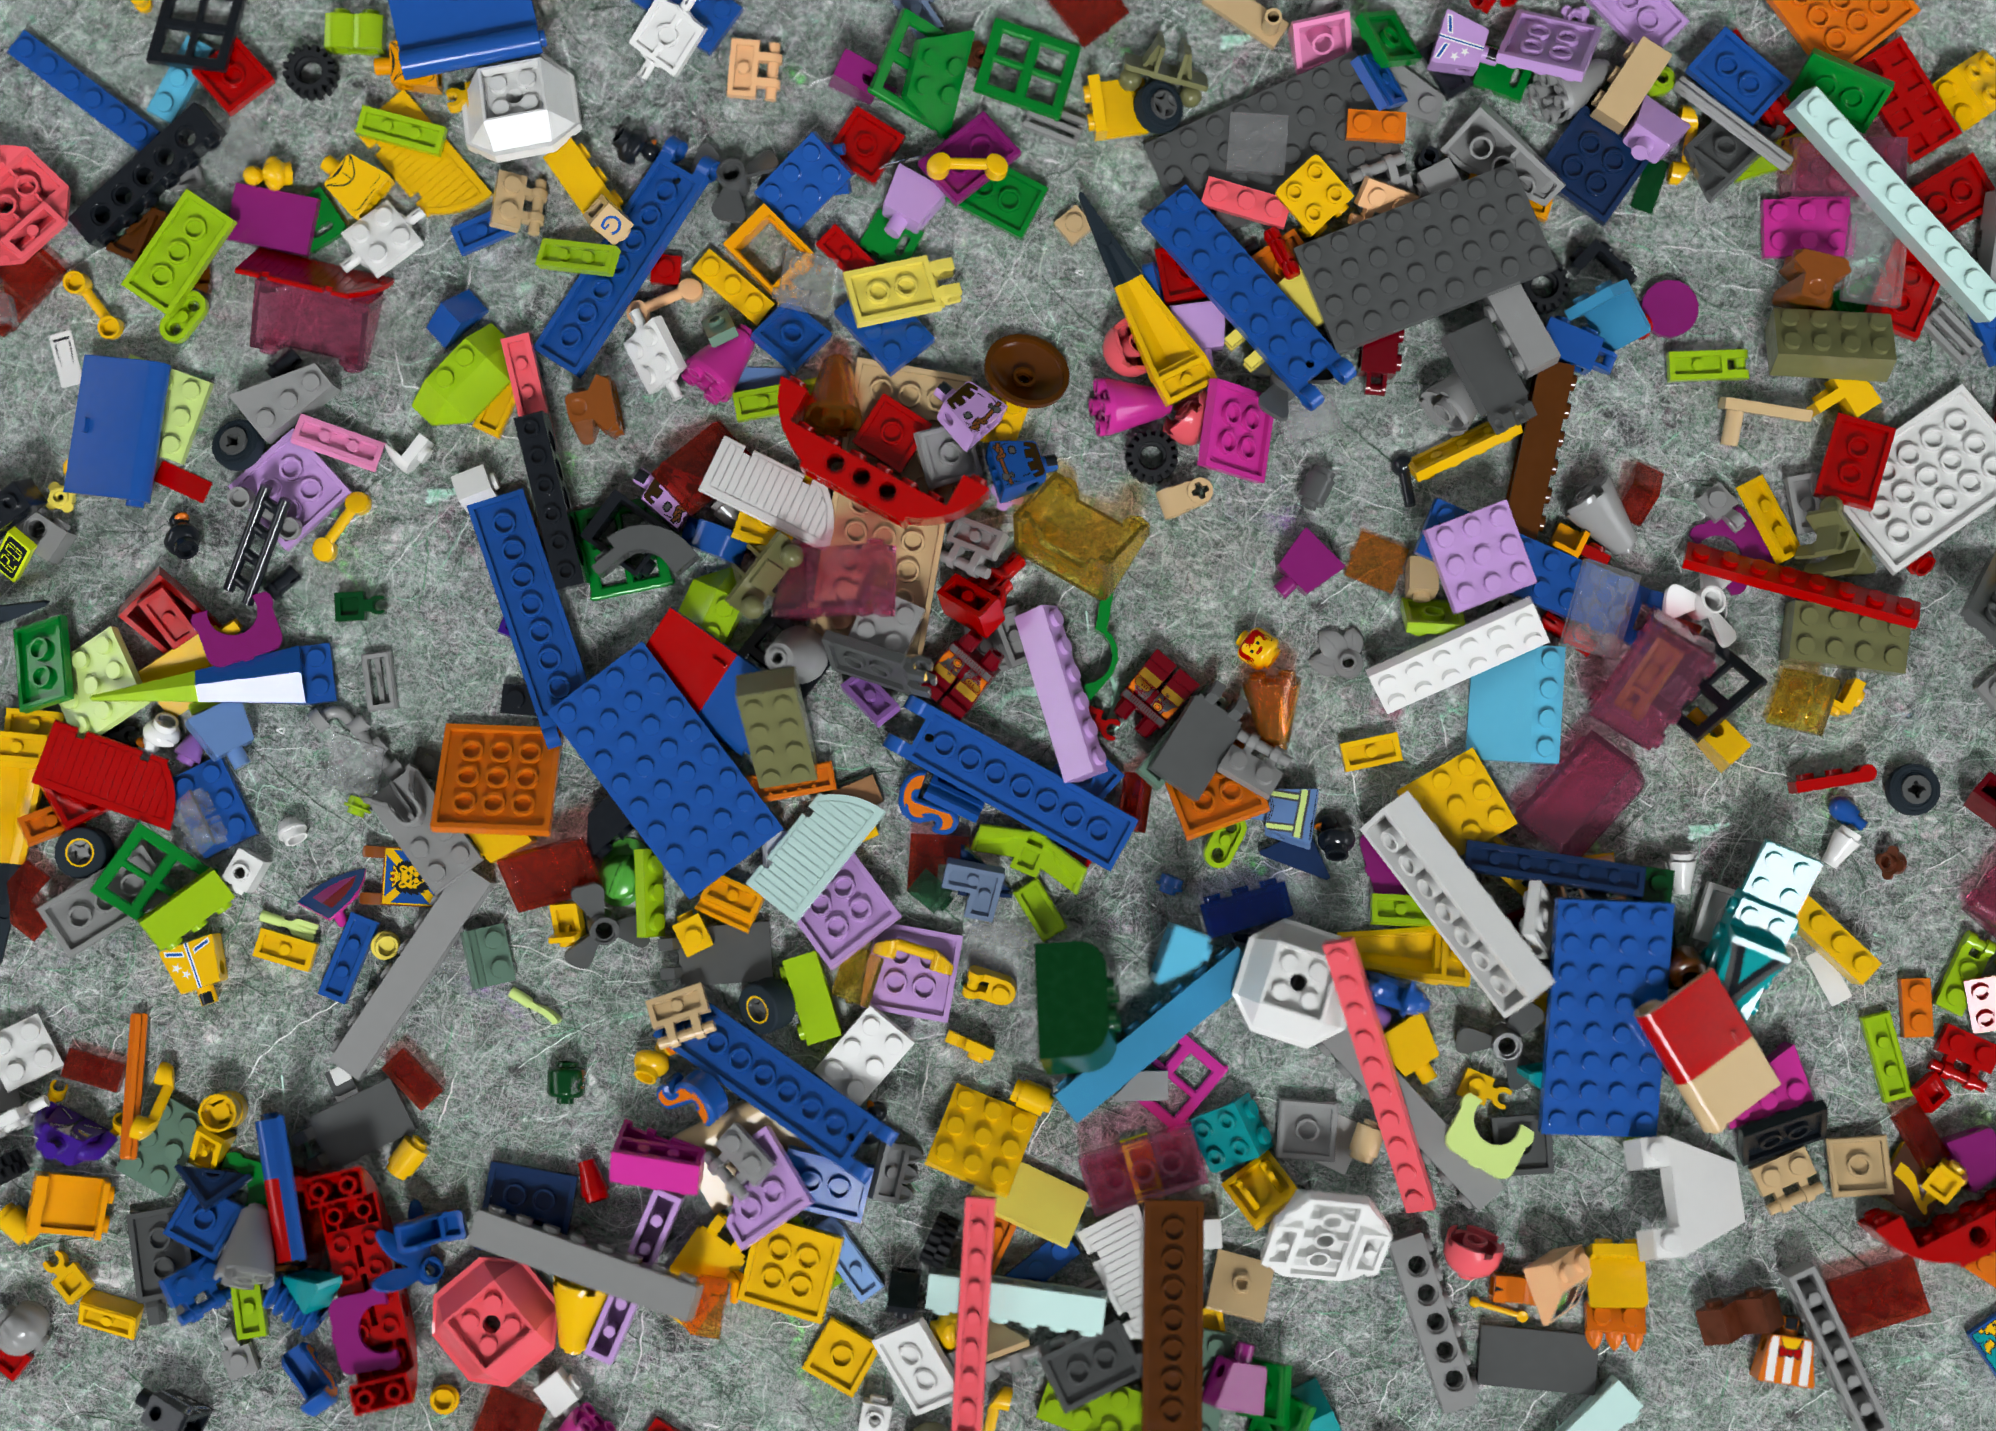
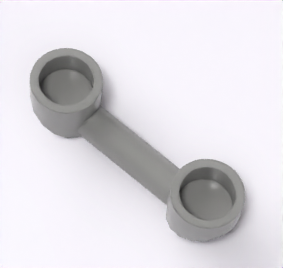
M234 487L228 492L227 503L232 509L252 510L256 495L252 490L246 487ZM264 509L262 517L271 522L274 514ZM286 517L279 537L284 540L297 539L302 532L301 521L296 517Z

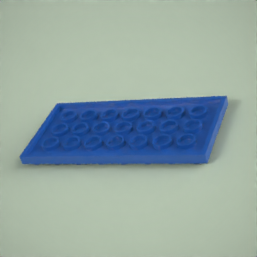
M643 641L547 711L689 900L784 829Z
M1555 897L1549 971L1555 983L1548 988L1538 1120L1539 1133L1657 1137L1662 1062L1635 1019L1634 1012L1639 1006L1648 1001H1665L1668 998L1674 903Z

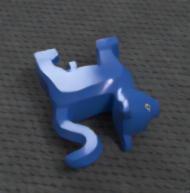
M1364 970L1375 1003L1400 1010L1402 1017L1405 1014L1416 1016L1429 1010L1431 1001L1425 991L1416 986V982L1412 981L1408 985L1388 976Z

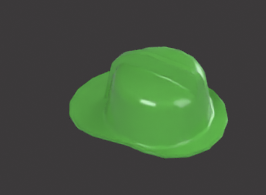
M633 838L620 839L611 845L613 850L605 856L597 876V883L602 885L604 889V901L612 906L622 907L630 905L636 900L634 849L648 848L644 843Z

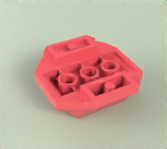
M0 145V266L24 264L68 225L71 199L70 187L36 154L24 146ZM13 206L10 212L1 213L4 207Z
M482 1255L434 1294L432 1336L468 1381L509 1387L556 1348L558 1332L554 1292L533 1267L502 1256ZM489 1315H494L500 1320L499 1329H493L488 1325L487 1318Z

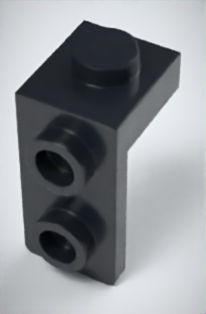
M1596 238L1586 249L1580 246L1568 258L1573 263L1566 270L1573 277L1595 257L1620 281L1627 279L1631 286L1638 279L1634 274V268L1628 262L1620 261L1613 254L1614 251L1610 245L1604 241H1598Z

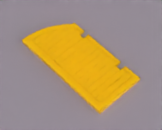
M404 89L380 108V110L432 123ZM358 136L369 149L373 148L376 144L381 148L375 154V157L410 198L416 193L420 194L422 198L416 205L423 210L426 217L463 212L476 207L493 196V193L447 139L445 140L441 157Z

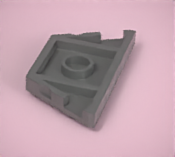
M1715 120L1691 140L1683 151L1709 203L1713 202L1761 157L1760 154ZM1760 120L1753 125L1755 129L1774 143L1784 135L1786 130L1781 125H1777L1776 129L1758 125Z

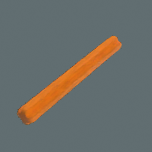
M132 1013L130 1015L119 1157L123 1160H134L138 1157L139 1140L130 1138L129 1133L134 1119L137 1115H141L148 1014Z

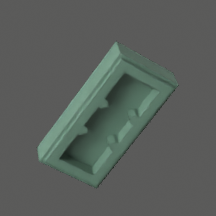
M727 309L701 321L712 348L726 343L739 335Z

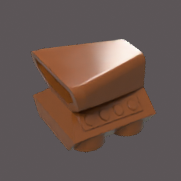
M1806 248L1793 250L1792 256L1785 257L1783 268L1779 271L1788 283L1774 292L1772 304L1781 308L1830 311L1834 286L1852 272L1849 266L1850 262L1843 257Z
M596 374L588 390L584 387L575 388L565 397L568 418L581 444L585 446L593 444L600 429L607 436L609 435L615 440L619 436L625 435L619 393L615 380H612L610 375L600 376Z

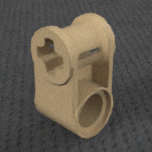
M1201 477L1156 492L1155 494L1165 520L1178 517L1192 509L1207 504L1213 495V486L1210 481ZM1195 485H1199L1201 489H1207L1204 499H1200L1198 495L1193 496L1192 493L1196 489Z

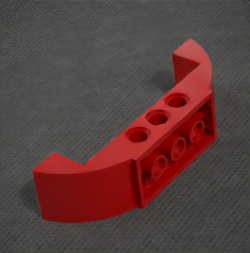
M783 376L780 377L778 409L782 428L796 457L801 462L799 466L803 474L905 530L908 525L932 526L958 520L975 511L990 498V488L986 485L987 481L975 474H972L971 477L963 475L948 504L945 505L943 497L932 491H929L928 494L919 491L920 489L917 488L919 485L906 477H903L902 480L893 477L891 469L880 463H877L876 466L869 464L866 460L867 457L854 449H851L850 452L845 451L840 446L841 443L831 436L825 435L824 438H821L814 432L815 429L812 426L800 421L812 400L808 388L805 387L806 383L794 376H790L789 379ZM839 461L844 463L840 470H830L833 463ZM862 475L870 477V480L865 485L856 484L858 477ZM887 489L896 491L895 496L891 499H884L881 496Z
M357 1166L302 1180L308 1209L317 1207L319 1209L333 1274L342 1275L343 1282L337 1291L338 1297L368 1291L372 1288V1281L388 1271L402 1268L401 1264L392 1260L381 1249L375 1238V1232L378 1229L385 1230L393 1235L395 1234L391 1216L388 1215L380 1191L365 1168ZM407 1288L387 1293L388 1304L371 1306L361 1318L360 1333L366 1345L377 1352L385 1353L398 1348L401 1364L392 1370L381 1368L356 1374L357 1380L348 1387L354 1417L413 1403L415 1400L418 1381L416 1328Z
M1996 1187L1984 1193L1985 1197L1977 1201L1969 1200L1958 1206L1959 1210L1951 1214L1943 1213L1932 1219L1933 1223L1924 1228L1918 1226L1909 1230L1902 1216L1879 1207L1866 1211L1863 1214L1864 1218L1856 1222L1870 1236L1904 1254L1923 1261L1952 1263L1963 1268L1996 1251Z

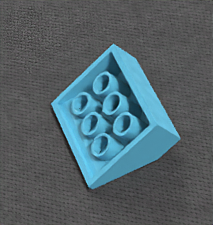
M1542 645L1470 677L1465 751L1473 747L1480 760L1543 765L1559 764L1566 647Z

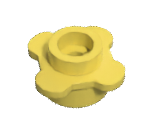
M58 482L50 483L48 486L50 491L47 499L48 503L45 506L49 510L57 508L65 513L73 511L76 494L63 492L64 486ZM60 495H63L62 500L59 499Z

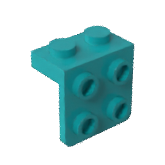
M1249 1092L1239 1095L1227 1105L1195 1116L1189 1120V1127L1209 1170L1213 1173L1260 1157L1273 1146L1270 1131L1264 1126L1259 1115L1258 1106L1252 1100Z

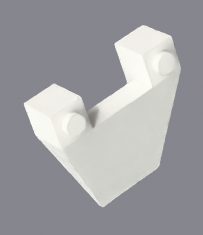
M1668 1136L1623 1141L1627 1171L1660 1169L1668 1228L1636 1231L1640 1262L1686 1257L1746 1222L1737 1162Z

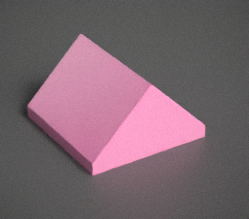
M1349 9L1291 22L1287 35L1297 75L1353 51Z

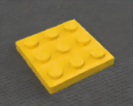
M1473 747L1396 791L1399 796L1409 791L1412 797L1418 800L1423 811L1438 826L1440 833L1455 848L1458 856L1465 854L1467 840L1486 842L1518 824Z
M957 1083L924 1165L1007 1198L1038 1116Z
M786 1221L750 1246L743 1273L744 1280L741 1282L737 1300L822 1324L845 1237L793 1221Z

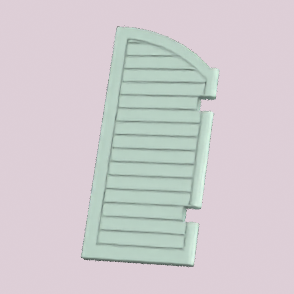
M818 793L808 805L814 811L809 818L803 813L799 816L768 854L767 859L773 863L768 869L760 864L746 881V884L797 924L886 814L884 810L858 797L842 794L822 795Z

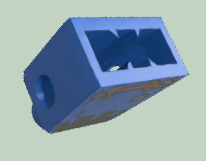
M1034 441L989 442L985 459L1000 504L1043 489L1047 477L1046 473L1058 471L1056 455L1041 456L1037 443Z

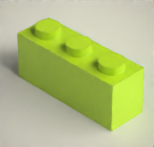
M210 867L137 921L160 951H163L165 948L170 951L183 941L181 937L192 930L195 933L208 923L206 919L216 912L219 915L233 905L231 900L235 896L216 871Z
M817 950L783 960V967H780L779 971L782 981L785 984L789 983L794 997L795 1012H798L801 1022L796 1024L800 1040H806L807 1045H812L841 1036L843 1034L842 1027Z

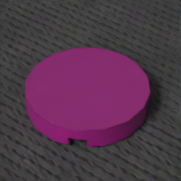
M1664 280L1657 282L1644 293L1640 301L1643 312L1648 314L1653 322V330L1650 333L1661 338L1671 339L1684 334L1694 325L1698 318L1699 304L1697 297L1689 286L1680 281Z

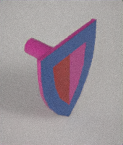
M366 869L354 870L336 876L320 884L297 902L329 921L334 918L339 927H344L348 918L343 910L359 897L358 893L365 881Z

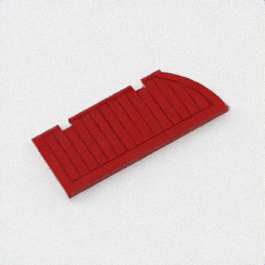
M261 247L235 268V273L258 279L261 276L267 277V281L319 293L327 291L331 292L332 296L345 299L364 297L382 292L391 287L395 281V278L381 276L377 279L373 273L352 269L346 274L339 265Z
M55 719L31 783L171 831L176 810V791L173 776L168 765L169 759L151 754L149 761H144L141 759L143 754L141 749L87 731L85 739L77 737L79 727Z

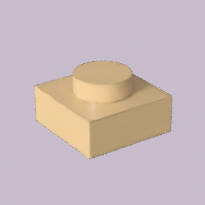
M1074 205L1053 224L1071 247L1091 232L1085 214L1077 205Z

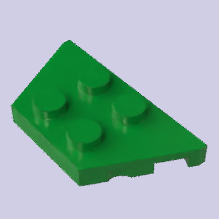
M973 30L916 39L914 42L901 97L909 106L916 109L917 115L925 123L928 122L937 132L936 136L941 140H946L950 136L975 35Z

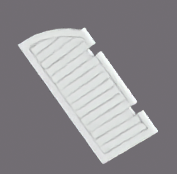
M724 435L698 491L827 553L834 531V510L828 487L815 480H812L811 485L802 482L805 478L803 473L756 450L752 452V456L743 453L746 445Z
M1135 1202L1077 1232V1235L1087 1255L1095 1251L1097 1252L1100 1259L1094 1261L1092 1265L1105 1290L1108 1291V1296L1118 1316L1127 1311L1130 1320L1123 1323V1326L1130 1340L1134 1338L1142 1340L1143 1214Z

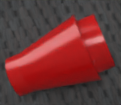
M595 1158L578 1163L582 1199L585 1198L586 1204H593L609 1198L608 1190L610 1188L600 1172Z

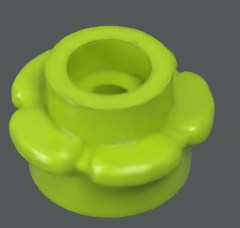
M350 795L348 801L344 802V805L348 806L347 812L364 818L365 813H372L369 811L371 806L364 803L362 798Z

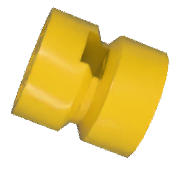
M227 1090L212 1094L205 1098L199 1106V1121L204 1128L212 1132L229 1130L243 1123L247 1117L248 1104L244 1096L237 1091Z

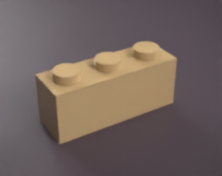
M1645 36L1637 44L1633 41L1622 56L1627 60L1621 68L1616 65L1606 80L1611 83L1606 92L1600 90L1591 103L1595 108L1590 116L1618 135L1626 127L1672 57L1671 53Z

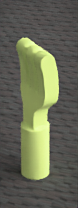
M262 910L259 917L261 922L280 928H288L293 936L313 942L315 939L314 935H316V930L319 927V924L300 918L291 921L285 919L284 916Z
M515 986L509 992L508 996L524 1007L540 1013L553 1025L562 1021L561 1016L553 1009L536 1003L532 997Z

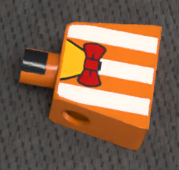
M1783 1315L1785 1324L1779 1328V1331L1775 1330L1772 1333L1761 1334L1751 1365L1750 1375L1760 1381L1814 1389L1813 1341L1805 1335L1798 1334L1800 1318Z

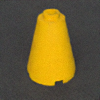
M554 1275L553 1290L558 1343L565 1353L579 1355L587 1347L608 1294Z

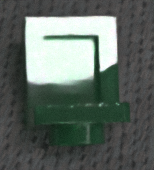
M926 868L907 890L909 894L933 913L937 909L943 912L954 899L950 896L953 890L941 888V880Z

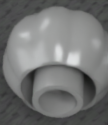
M29 1300L21 1301L17 1307L10 1303L0 1314V1349L12 1356H23L34 1349L40 1352L51 1338L47 1335L51 1323L47 1309L40 1303Z

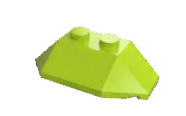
M492 323L466 337L424 380L411 406L432 426L472 423L511 383L500 340L507 337Z
M729 567L694 578L678 610L727 646L743 616L740 611L725 601L737 584L733 568Z

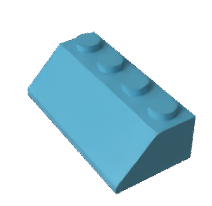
M1168 922L1149 977L1154 982L1162 984L1199 967L1202 960L1207 962L1213 947L1212 944L1208 943L1210 937Z

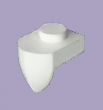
M419 433L402 455L388 444H385V448L395 465L406 474H409L420 463L424 464L433 453L432 448L435 444Z

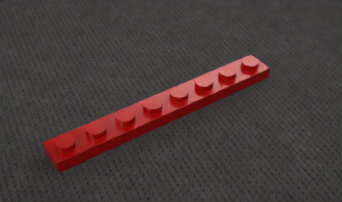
M1688 541L1682 563V568L1912 629H1916L1920 620L1921 602L1910 598L1899 597L1880 590H1872L1849 582L1826 578L1819 574L1803 572L1792 567L1780 566L1762 559L1738 555L1731 551L1719 550L1704 544Z

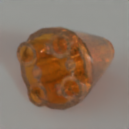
M1280 670L1278 675L1267 676L1265 671L1250 672L1249 678L1242 682V687L1246 700L1249 703V709L1257 733L1261 736L1260 740L1274 748L1277 745L1286 750L1287 743L1290 742L1301 689V679L1296 676L1295 670Z

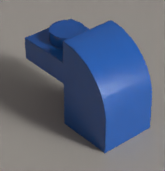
M688 517L681 538L694 550L704 552L717 559L734 563L738 566L741 565L748 544L732 538V530L692 517Z

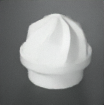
M296 816L286 817L278 825V838L286 846L298 845L307 838V826Z

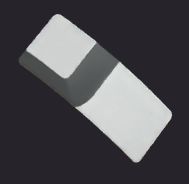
M340 1067L325 1073L337 1102L359 1092L351 1075Z

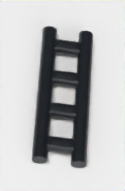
M265 483L260 485L223 589L229 592H234L236 586L243 590L245 594L242 602L248 606L254 605L255 601L251 596L258 594L292 500L286 497H280L278 503L271 499L269 496L272 487ZM264 509L274 514L269 529L260 524ZM255 534L264 540L259 555L250 549ZM245 561L255 566L250 581L241 575Z

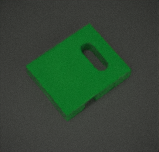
M1487 43V46L1499 49V47ZM1480 62L1472 81L1474 84L1472 87L1483 91L1486 88L1493 91V95L1519 104L1532 71L1508 68L1498 63L1494 67ZM1519 69L1521 76L1517 86L1512 88L1509 84L1514 70Z
M321 186L305 195L321 200L310 250L313 254L342 237L341 233L348 228ZM329 224H333L331 230L315 238V234Z
M878 208L858 246L886 263L912 258L924 236V232L920 230L918 234H915L905 228L898 239L889 236L884 231V228L890 219L884 217L882 209ZM909 237L910 241L903 254L900 256L896 255L895 252L902 239Z

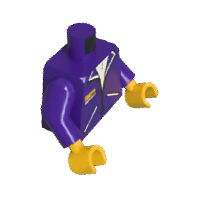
M53 1080L47 1093L50 1106L39 1110L33 1119L34 1135L38 1138L35 1148L41 1151V1154L46 1159H56L68 1166H74L83 1161L100 1160L118 1141L117 1136H121L122 1124L120 1122L122 1121L123 1113L119 1112L113 1116L112 1129L109 1132V1129L61 1104L57 1106L56 1102H61L65 1099L68 1084H66L64 1090L56 1091L54 1087L57 1080Z

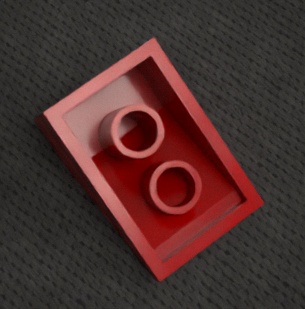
M158 566L119 606L118 617L164 654L172 649V647L139 607L137 601L163 584L190 620L193 614L206 611L207 609L181 583L162 567ZM208 611L209 622L218 628L222 627L223 625Z

